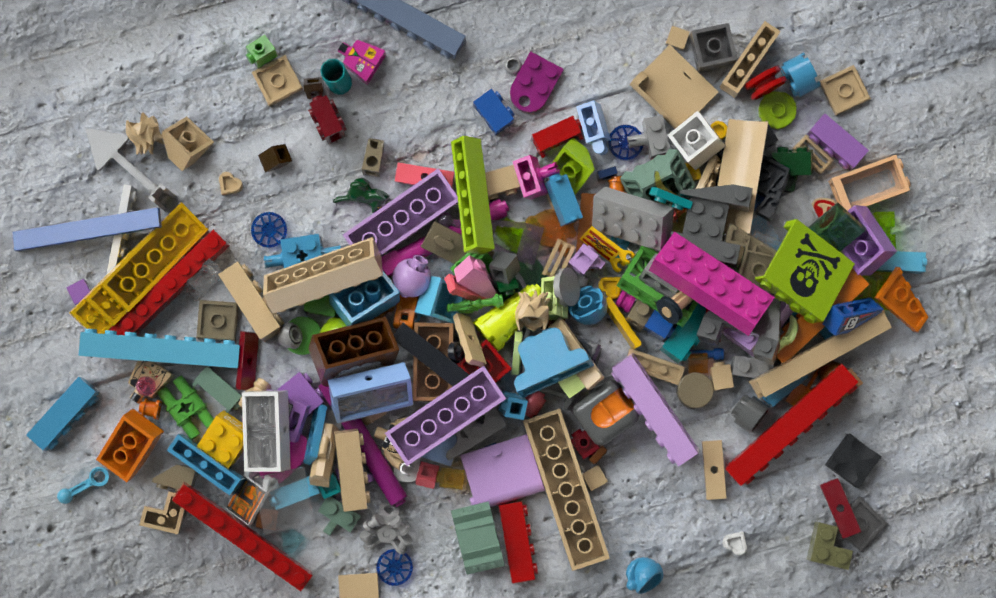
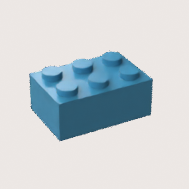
M383 271V276L376 280H368L356 287L351 286L339 293L329 294V302L346 326L370 321L399 303L400 292Z

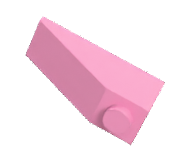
M469 255L454 269L458 284L486 299L493 298L495 294L499 295L498 289L482 260Z

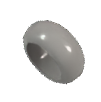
M510 57L505 61L504 67L509 74H517L522 64L518 58ZM510 61L518 63L516 70L508 68L507 65Z

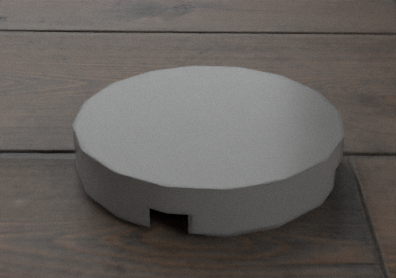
M571 268L559 269V273L554 277V294L556 298L559 297L560 305L564 307L574 306L580 297V283L577 274Z

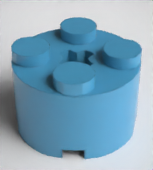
M801 53L782 63L781 74L786 76L787 80L789 79L791 86L789 88L794 97H802L821 87L820 81L817 83L815 81L817 73L808 57L804 59L805 53Z

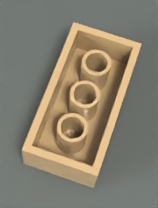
M236 262L219 273V277L260 340L266 342L277 335L285 323L279 314H272L265 298L261 294L263 292L262 287L256 280L253 281L251 278L253 273L249 267Z

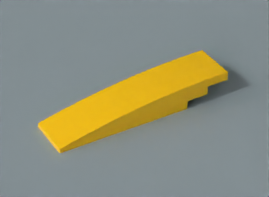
M182 202L161 221L162 228L150 231L69 312L79 324L86 329H97V333L105 334V330H109L129 312L209 230Z

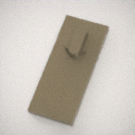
M436 221L433 222L421 244L422 248L453 264L466 254L464 252L462 235ZM489 251L487 253L493 257L495 252Z

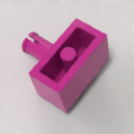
M532 155L512 161L523 197L530 200L548 194L545 178L560 173V170L556 169L558 168L556 162L540 168L538 158Z

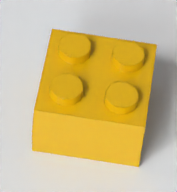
M223 410L216 415L197 447L229 469L237 462L244 451L243 423Z

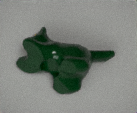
M357 178L350 183L347 195L336 197L333 199V203L345 201L367 203L371 206L372 213H375L385 206V200L389 198V195L382 190L371 189L370 182L365 178Z

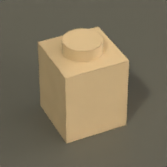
M724 361L713 363V367L709 368V374L714 391L733 388L730 364L725 365Z

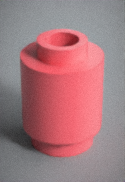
M537 391L525 397L528 400L526 416L529 418H533L534 415L537 416L546 402L544 399L545 394Z

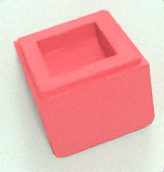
M421 461L415 484L434 489L440 466Z

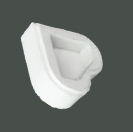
M743 531L724 536L722 544L726 549L732 550L736 555H743L746 552L747 545Z

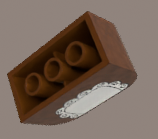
M386 316L314 334L311 337L308 348L321 384L325 387H329L328 380L394 365L399 353V347Z

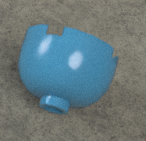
M586 286L580 289L578 302L574 306H568V311L577 322L583 325H593L601 321L606 315L607 300L599 288Z

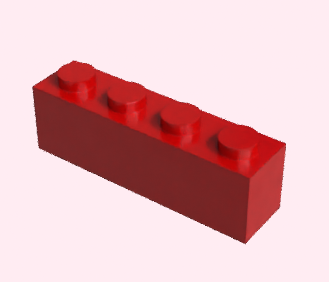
M522 501L499 505L512 584L535 580L538 569L537 564L532 563L531 556L535 555L533 543L529 544L528 536H532L530 524L525 523V517L528 516L527 506L522 505Z

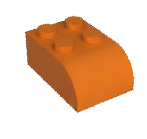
M132 409L122 416L96 460L125 482H129L144 465L164 431L135 409Z

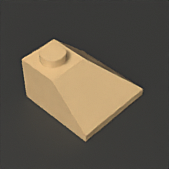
M187 116L162 132L168 158L181 171L193 165L214 143Z

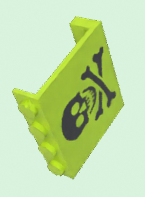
M798 219L786 221L783 228L788 233L764 276L755 277L754 280L760 283L761 288L775 294L774 297L787 303L792 311L803 315L807 322L812 324L824 322L855 263Z

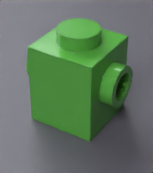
M265 34L246 46L247 54L245 56L251 65L255 64L258 69L277 57L275 47Z

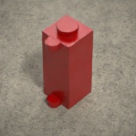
M570 116L532 134L531 139L541 158L546 157L545 152L570 141L572 138L578 137L580 141L583 140L581 122L579 119L575 120L574 116Z

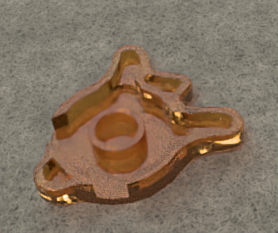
M546 209L535 216H529L525 220V226L530 230L534 240L539 245L547 248H554L557 239L567 242V238L573 239L576 236L575 222L561 227L556 212L553 209ZM561 244L559 245V248L557 250L559 253L563 247V245ZM567 247L563 257L566 258L570 248Z

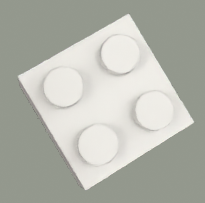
M698 111L668 134V137L695 170L726 146Z

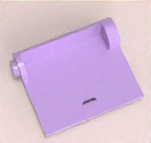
M527 434L460 455L473 495L470 498L471 505L489 501L490 508L545 491Z

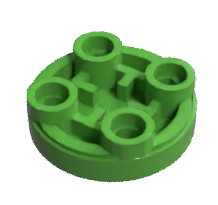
M296 317L288 323H294L301 329L303 339L298 348L288 349L298 355L310 354L308 348L311 337L314 334L320 333L321 327L309 317Z

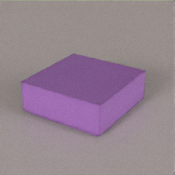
M85 279L66 287L75 305L91 291Z

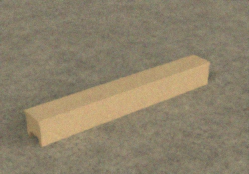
M883 310L880 314L849 333L833 335L750 380L749 383L752 385L758 399L767 397L889 330L892 326Z

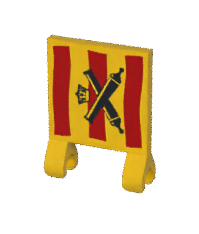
M593 226L580 238L585 244L590 245L597 253L608 260L615 272L622 271L617 266V263H620L622 266L630 264V261L626 259V255H629L631 258L635 257L632 251L623 250Z

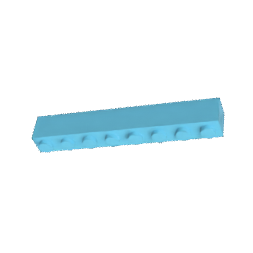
M85 328V332H80L78 356L238 368L240 345H235V341L224 340L222 344L216 343V339L204 338V342H197L195 337H184V340H176L177 336L165 335L164 339L157 338V334L145 333V337H137L135 332H125L124 336L117 335V331L105 330V334H99L97 329Z

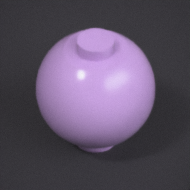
M414 255L413 259L408 258L401 261L393 271V284L399 290L402 297L420 296L427 290L430 284L431 272L427 266L428 261L420 255Z

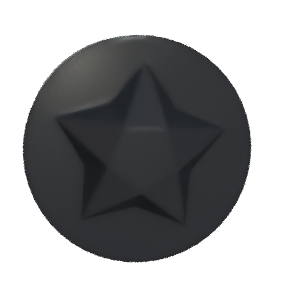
M451 342L448 346V356L452 361H461L464 358V350L460 342Z

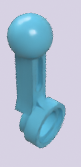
M103 467L92 469L87 480L70 489H61L57 494L58 501L62 504H68L72 501L73 496L92 486L101 487L106 485L110 478L109 472ZM102 471L105 474V479L103 482L98 483L95 481L94 476L97 472Z

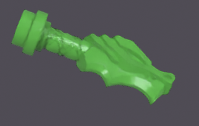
M495 294L493 298L475 301L464 300L456 304H448L447 312L473 313L478 311V309H482V307L493 305L500 308V306H504L502 294Z

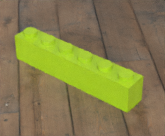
M463 135L451 141L463 246L466 253L482 255L495 249L482 144L479 138Z

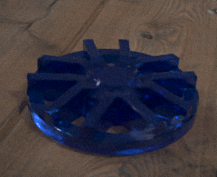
M620 125L610 133L611 140L608 141V147L616 158L631 160L641 153L643 146H638L640 148L637 151L634 148L629 149V142H627V136L630 137L634 131L638 135L642 134L636 127ZM626 128L632 129L629 134H627ZM623 129L624 135L621 136L618 130ZM615 132H616L618 138H612V136H613V134H614ZM611 141H618V145L611 146ZM620 148L619 154L614 152L613 149ZM622 150H626V157L621 156ZM629 150L635 153L634 155L628 157Z
M274 212L261 213L254 219L251 225L252 237L262 247L272 248L280 245L281 241L274 237L276 233L282 236L281 239H285L287 235L285 220ZM268 215L269 222L265 223L263 216ZM271 215L277 217V219L273 222L271 220ZM261 218L263 225H257L256 222ZM281 220L283 224L276 227L275 224ZM284 227V233H283V234L280 233L279 231H277V230H279V229H281V228ZM254 228H261V232H255ZM255 235H262L260 241ZM264 237L268 238L267 244L262 243ZM271 238H273L276 241V243L270 244Z
M395 549L385 551L379 557L376 565L379 578L391 586L405 583L413 571V563L407 553L401 554L399 560L395 559ZM393 552L392 560L386 556L388 553ZM403 555L406 556L408 561L401 562ZM383 557L389 561L387 565L381 562ZM403 564H410V569H403ZM380 565L386 567L382 572L379 569ZM388 571L390 575L384 579L382 574ZM402 571H409V574L406 578L404 577ZM400 574L403 579L400 582L397 581L396 575ZM393 575L395 583L387 580Z

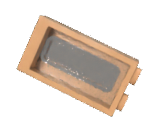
M897 155L833 177L828 181L841 216L854 205L869 207L910 191L909 187L911 184L909 178L904 176L902 170L904 168L900 158H897Z

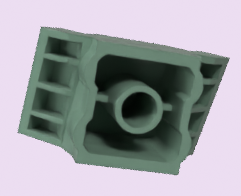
M669 149L666 155H657L643 165H636L632 172L625 171L620 178L628 194L657 203L660 202L655 201V196L649 194L652 187L680 196L681 190L694 189L696 186L677 149ZM666 201L664 205L671 207L673 203Z
M489 501L451 510L466 574L505 566Z

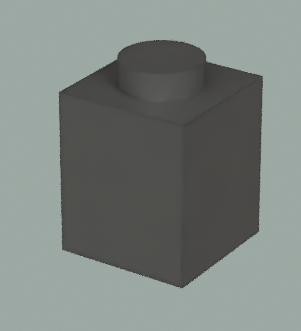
M500 251L489 264L492 280L509 284L520 271L518 256Z

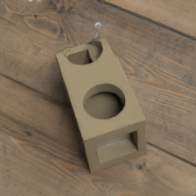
M368 139L362 165L363 175L380 177L384 140Z

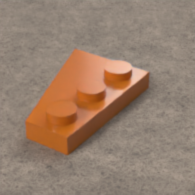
M895 267L875 296V299L913 332L918 333L928 319V315L918 298H915L910 289L912 287L902 275L901 268Z

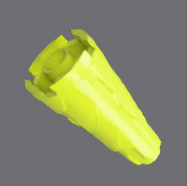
M538 284L527 285L520 293L523 294L525 291L532 297L536 290L539 296L541 294V287ZM518 292L504 301V306H500V308L495 306L473 322L476 329L483 334L482 336L498 351L503 348L505 343L518 330L515 319L516 308L520 302Z

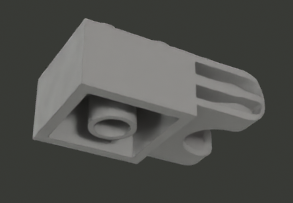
M495 407L482 415L484 417V420H482L483 424L473 421L455 433L457 442L452 449L447 451L446 458L448 460L454 459L506 426Z

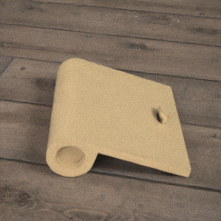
M670 44L629 84L660 115H663V118L674 129L697 111L700 112L719 93Z

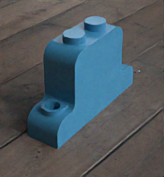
M547 328L536 336L525 338L519 344L518 352L525 367V372L515 378L514 385L517 393L524 398L594 366L584 349L578 348L571 351L565 335L558 328Z

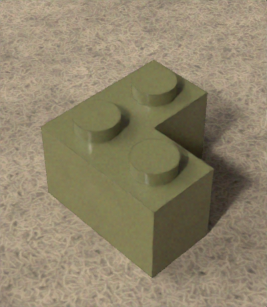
M820 522L814 523L806 560L849 570L853 551L834 546L838 530L837 526Z

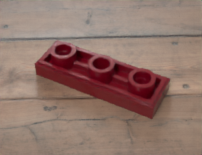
M240 331L236 378L237 390H248L254 387L259 337L253 332Z
M836 478L821 484L820 488L843 540L862 533L839 479ZM839 506H842L844 508V511L839 512L837 511V508Z

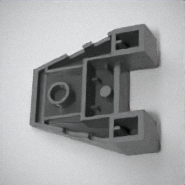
M776 298L773 299L750 334L758 337L753 352L754 358L773 365L780 349L781 301ZM709 310L703 316L697 336L700 341L718 346L725 327L739 332L742 331Z

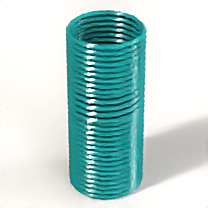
M328 59L322 64L320 69L321 76L329 89L337 95L347 93L351 89L352 79L344 64L338 59ZM343 73L339 80L330 81L334 74Z

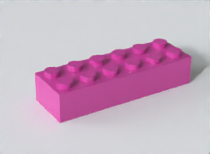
M676 232L672 234L663 246L649 271L748 336L775 298Z

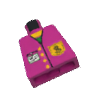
M356 40L352 47L342 42L338 49L339 53L346 56L343 61L344 66L366 85L369 84L386 57L385 50L360 40Z

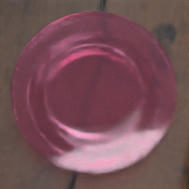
M148 376L141 377L136 383L137 392L143 396L151 395L156 389L155 381Z

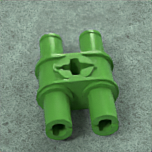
M181 375L173 381L182 394L180 400H176L167 387L161 389L157 394L167 406L166 411L171 414L177 423L176 425L182 427L188 437L193 440L201 433L191 421V417L197 415L207 429L214 418L207 410V404L197 394V390L191 388ZM184 404H191L188 408L189 412L183 411L185 408Z

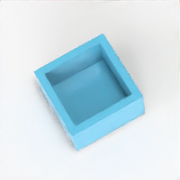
M431 276L427 290L419 296L415 312L442 322L455 324L453 316L456 313L461 314V312L453 311L448 313L447 305L462 302L465 298L452 295L448 291L444 279Z

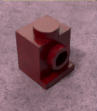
M580 428L571 434L573 437L571 443L582 459H585L599 449V446L592 441L585 430L582 431ZM581 439L587 440L586 446H581Z

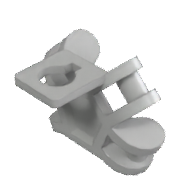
M382 502L380 503L378 514H375L372 520H366L363 523L365 530L359 537L361 541H364L363 547L366 551L374 549L379 543H389L393 545L399 554L406 553L407 546H410L412 543V538L407 534L410 531V526L403 524V519L398 516L400 506L396 507L395 504L391 506L389 503ZM392 508L394 509V511H392L390 514L386 513L387 511H385L384 509Z

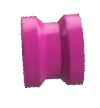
M622 290L615 304L618 308L621 307L628 313L636 298Z

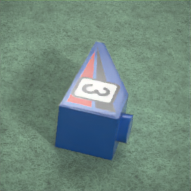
M871 297L832 305L822 324L835 336L849 333L880 314L883 308Z

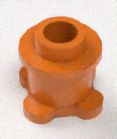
M612 176L611 180H608L609 188L627 193L620 180L622 176Z
M145 398L144 402H140L139 413L144 417L150 416L155 420H159L162 401H148V398Z

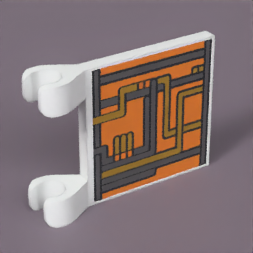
M244 472L243 477L245 481L236 494L231 497L226 509L251 526L268 493L277 485L278 480L276 478L266 475L261 486L252 479L258 472Z

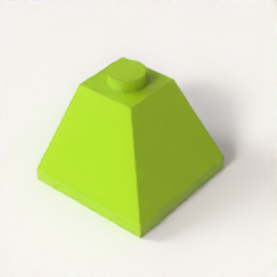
M572 138L553 160L558 165L556 169L560 170V176L567 174L575 195L595 170L588 149L575 138Z

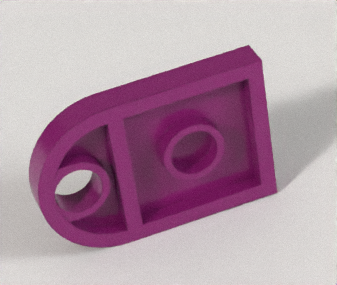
M530 51L510 88V99L514 107L524 113L539 111L547 102L564 69ZM522 97H526L530 100V104L523 107L519 104V100Z

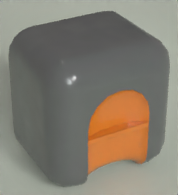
M616 380L606 381L577 402L573 408L575 418L592 441L599 446L610 443L632 427L640 417L633 406L635 405L632 401L633 399L627 398L622 390L623 387Z

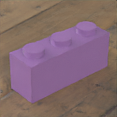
M825 113L807 133L809 139L816 145L822 146L824 148L823 151L830 157H835L839 161L838 164L845 170L849 169L851 171L869 151Z

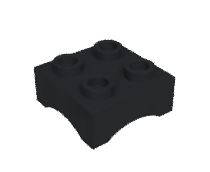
M849 433L846 434L825 466L854 487L860 488L882 456Z

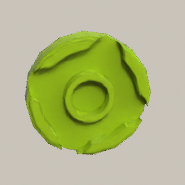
M773 91L765 95L761 100L758 108L759 118L761 121H767L772 129H783L789 126L795 119L797 107L794 99L789 94L782 91Z

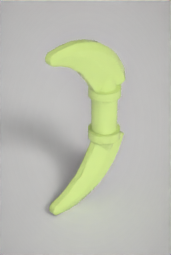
M793 315L789 317L790 324L787 333L780 340L779 351L792 343L797 335L798 323Z

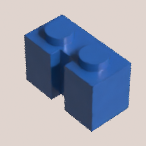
M491 88L473 101V106L496 136L514 123L513 117L515 114L509 106L505 107L503 105V98L499 92L496 91L494 93Z
M654 310L642 330L662 341L665 338H670L675 327H673L672 323L666 321L658 311Z

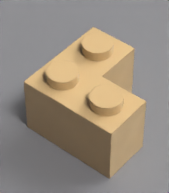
M168 491L164 510L144 506L139 526L179 534L185 509L172 501L176 492Z

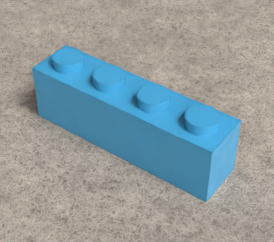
M78 377L26 436L43 451L53 450L59 443L58 439L62 435L65 436L72 429V423L75 420L79 421L85 414L84 410L96 403L100 392L83 377Z
M178 434L167 451L229 496L235 495L245 481V478L233 469L226 468L197 447V443L184 434Z

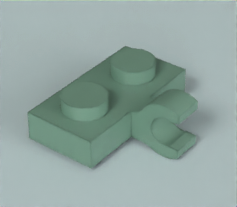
M331 496L325 499L318 512L330 519L323 530L329 536L337 524L351 533L361 517L354 511L344 512L342 503Z

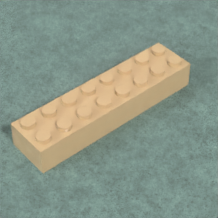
M557 409L524 420L523 424L571 570L574 571L610 559L561 410Z

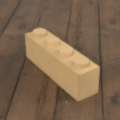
M764 21L719 88L735 98L781 31Z
M358 429L334 431L343 511L367 509V503H370L369 491H365V484H368L367 472H363V464H366L365 452L361 453L360 445H364L363 434L359 433Z

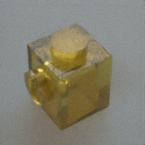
M441 467V471H437L436 483H440L439 487L463 490L465 470Z

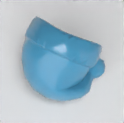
M648 557L636 558L630 562L626 570L627 588L631 591L635 590L637 594H643L654 589L663 580L664 575L661 565Z

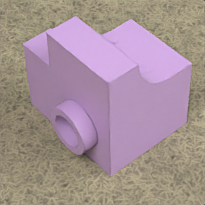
M583 244L568 262V265L581 276H584L590 269H598L600 271L606 263L598 257L599 255L596 254L597 251L594 248Z

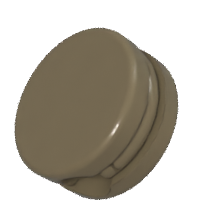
M694 372L681 378L677 385L676 393L679 401L684 406L697 409L706 406L711 401L714 388L711 380L706 375Z

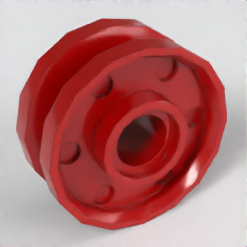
M779 65L762 72L744 85L746 90L756 89L750 96L752 101L764 97L788 81L786 76L775 77L781 71Z

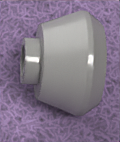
M287 323L278 332V342L286 348H298L303 339L301 329L294 323Z

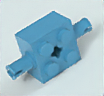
M319 234L280 239L281 254L264 256L265 268L276 266L286 268L303 262L299 258L302 253L308 255V257H305L306 261L340 249L341 245L324 248Z

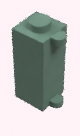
M206 366L194 380L192 386L195 388L197 385H200L226 408L225 411L227 413L233 410L237 411L240 408L239 401L242 394L211 367Z

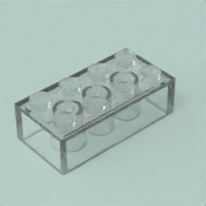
M803 187L780 199L771 222L756 215V211H754L750 235L772 247L782 242L788 233L783 228L786 221L798 219L810 228L818 224L820 220Z

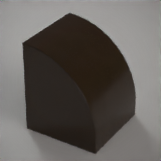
M286 144L271 146L258 155L265 173L279 169L292 162Z

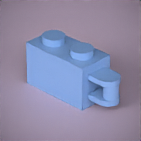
M591 101L577 106L586 143L593 146L595 153L599 155L607 154L608 146L606 142L611 139L601 104Z

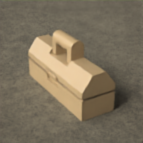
M324 423L318 456L311 467L310 485L329 487L336 454L334 431H339V428L334 424Z

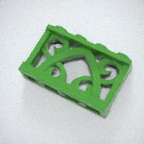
M641 246L616 286L658 311L656 302L663 295L639 279L643 272L639 263L640 259L649 263L658 252ZM634 266L640 273L635 277L630 275ZM695 300L691 301L692 304L688 310L684 308L681 310L683 318L676 324L681 327L686 324L698 304Z

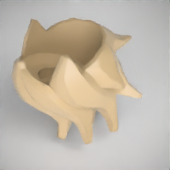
M142 112L139 123H132L126 120V135L136 146V155L139 153L141 155L146 154L147 150L150 154H153L154 141L164 144L163 136L159 131L158 121L154 116L149 118Z
M535 290L533 296L530 297L525 291L523 294L518 292L520 302L515 312L518 330L521 331L523 326L533 332L542 326L543 330H545L549 321V307L547 304L550 298L546 299L549 293L542 292L538 296Z

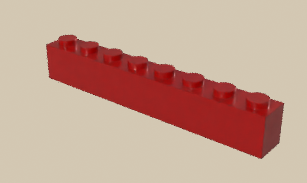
M213 229L109 330L117 331V335L125 336V332H135L138 335L230 245Z
M841 363L725 466V470L740 486L744 483L748 485L755 479L753 475L756 472H763L770 465L768 462L773 457L776 460L784 453L782 449L787 445L791 447L799 440L797 437L802 432L807 433L812 429V423L816 419L822 420L828 414L827 410L831 406L834 408L843 401L842 396L846 393L850 395L858 388L856 385L858 380Z
M185 481L173 496V502L299 591L303 590L313 576L309 569Z

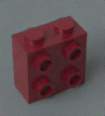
M327 95L314 97L312 102L309 103L311 109L308 111L314 123L319 124L316 128L322 141L326 140L328 144H331L346 137L344 131L347 129L341 116H336L339 111L334 100H329Z

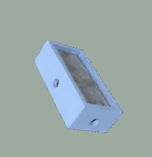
M405 362L328 380L331 406L337 423L413 405L411 378Z

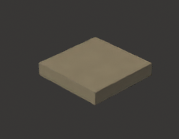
M199 300L196 338L236 341L238 304L236 302Z

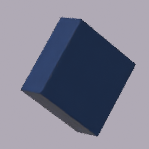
M616 166L597 171L596 176L599 182L612 176H617L618 172Z

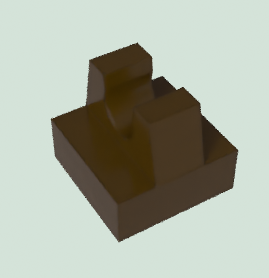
M322 77L304 79L303 87L307 99L312 98L311 93L313 91L318 92V95H323L324 81Z

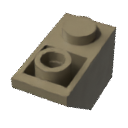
M177 464L154 477L152 482L157 483L156 487L168 490V487H172L177 492L184 481L194 488L198 473L188 466Z

